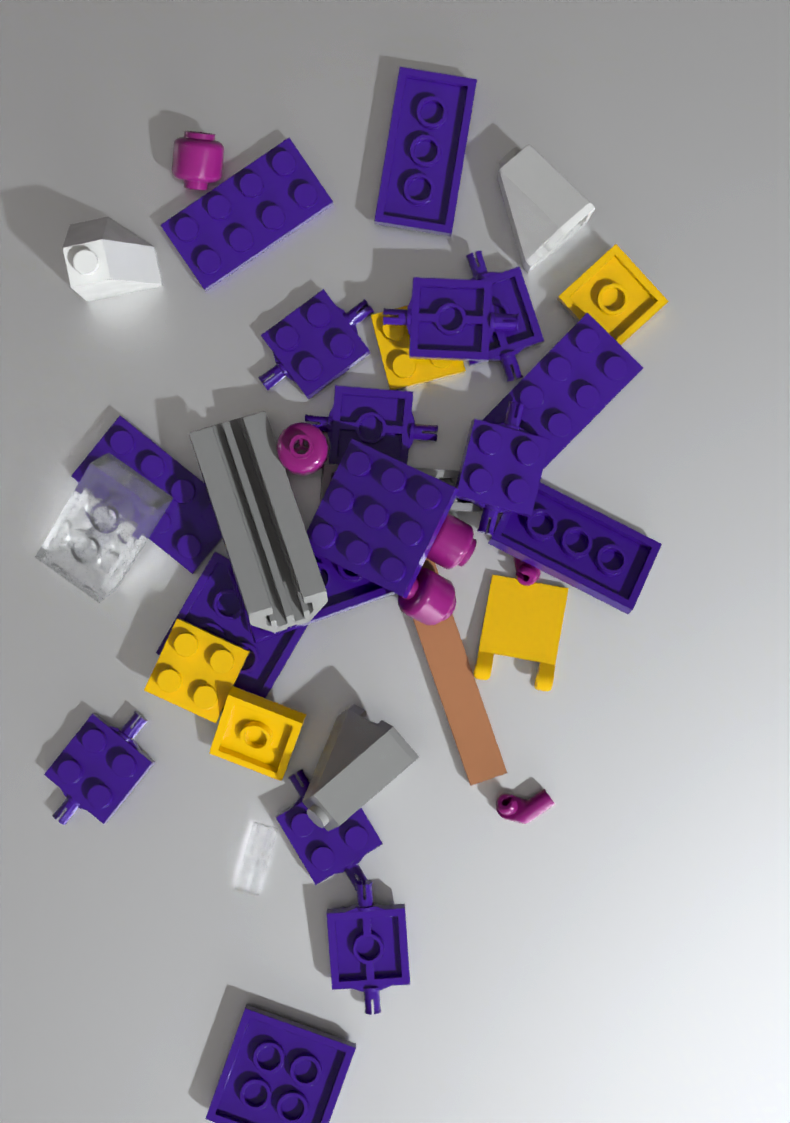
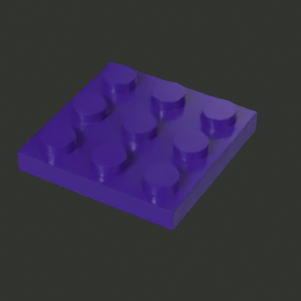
M351 439L306 531L313 553L407 598L459 489Z
M215 551L176 619L185 620L250 650L234 687L266 699L308 625L254 643L228 573V567L231 566L230 560ZM176 619L156 651L158 655L161 654Z
M246 1004L205 1119L215 1123H329L354 1055L356 1043Z

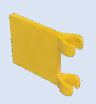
M492 574L474 668V677L480 680L489 679L494 654L539 662L534 684L535 689L545 692L550 691L553 686L555 664L569 588L536 582L530 586H524L515 578Z

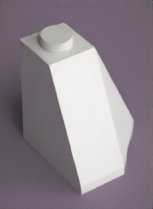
M530 144L521 151L515 147L508 152L499 162L502 167L497 175L522 267L527 273L581 229L595 210L592 203Z
M104 217L69 226L62 248L70 286L87 302L163 286L155 247L111 218Z

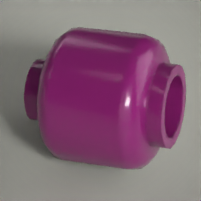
M184 131V137H179L174 141L172 174L176 178L184 180V188L207 190L208 183L217 182L221 179L224 146L215 140L216 134Z
M299 422L291 424L282 431L277 440L276 451L278 459L286 470L295 475L306 476L314 474L323 467L328 457L329 448L326 437L319 428L310 423ZM304 440L309 443V448L304 446ZM299 442L300 446L294 449V445ZM302 450L306 452L305 454H298Z
M448 513L427 559L448 570L457 565L464 566L472 556L477 543L476 539L473 538L472 526Z
M421 568L408 597L404 598L398 595V606L401 612L425 625H436L448 619L453 613L456 606L455 588L450 580L427 568Z

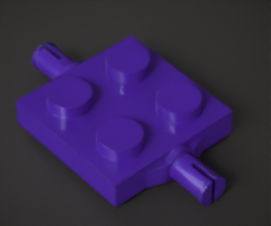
M476 251L474 255L470 253L466 255L473 278L470 280H492V303L495 313L519 314L518 331L494 329L489 342V360H501L507 382L514 381V376L516 380L520 379L523 375L515 355L525 348L544 342L520 266L504 272H488L482 251ZM467 361L469 367L482 363L481 361Z
M413 277L412 298L408 309L384 308L383 311L384 316H389L383 317V325H407L410 335L409 358L488 362L489 342L494 329L518 331L519 314L495 313L492 303V280Z
M324 289L261 335L272 350L277 365L262 376H259V380L269 390L287 377L298 385L309 400L371 354L368 347L359 337L356 325L371 313L373 314V309L363 299L362 302L346 313L334 304Z
M335 385L334 405L329 413V417L305 414V422L320 423L319 425H312L328 434L330 441V465H339L351 439L405 464H408V452L413 439L437 442V434L422 432L437 433L438 425L415 424L412 414L413 392Z
M509 401L504 423L493 424L478 419L471 421L455 486L459 489L456 498L473 502L483 509L477 532L485 533L486 535H494L493 532L498 513L511 512L526 517L532 516L550 439L529 434L519 427L525 405L522 403L517 404L514 401Z
M135 711L121 729L110 725L97 713H92L44 774L61 788L66 797L57 811L53 813L54 819H60L58 822L66 825L78 808L87 810L103 824L111 819L155 763L153 759L140 749L136 740H134V737L148 722L145 717H141L142 715Z
M303 769L296 772L303 786L300 785L293 773L288 779H290L300 797L292 807L275 817L315 885L333 874L345 872L355 891H357L355 883L358 881L355 874L358 875L360 880H363L365 887V880L368 879L358 863L367 853L383 843L364 811L360 808L344 823L330 831H327L324 827H318L307 814L308 808L302 802L310 782Z
M363 880L355 883L358 904L347 908L327 909L332 990L355 989L364 992L365 1013L372 1015L371 999L374 1002V1014L381 1013L379 990L389 986L410 985L405 904L380 905L373 903L372 881L365 880L366 895H364Z

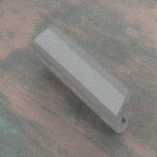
M266 412L248 415L188 433L250 625L276 633L294 625L299 626L310 622L328 602L327 592L285 467L278 459L277 444Z

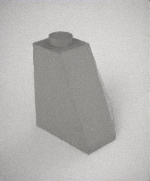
M355 704L337 717L302 801L308 808L307 814L312 822L320 828L324 827L327 831L344 823L419 758L417 753L392 725L383 720L377 724L365 719L367 716L366 711Z

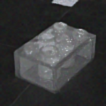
M107 453L90 463L35 558L100 603L117 590L173 500V497L118 458Z

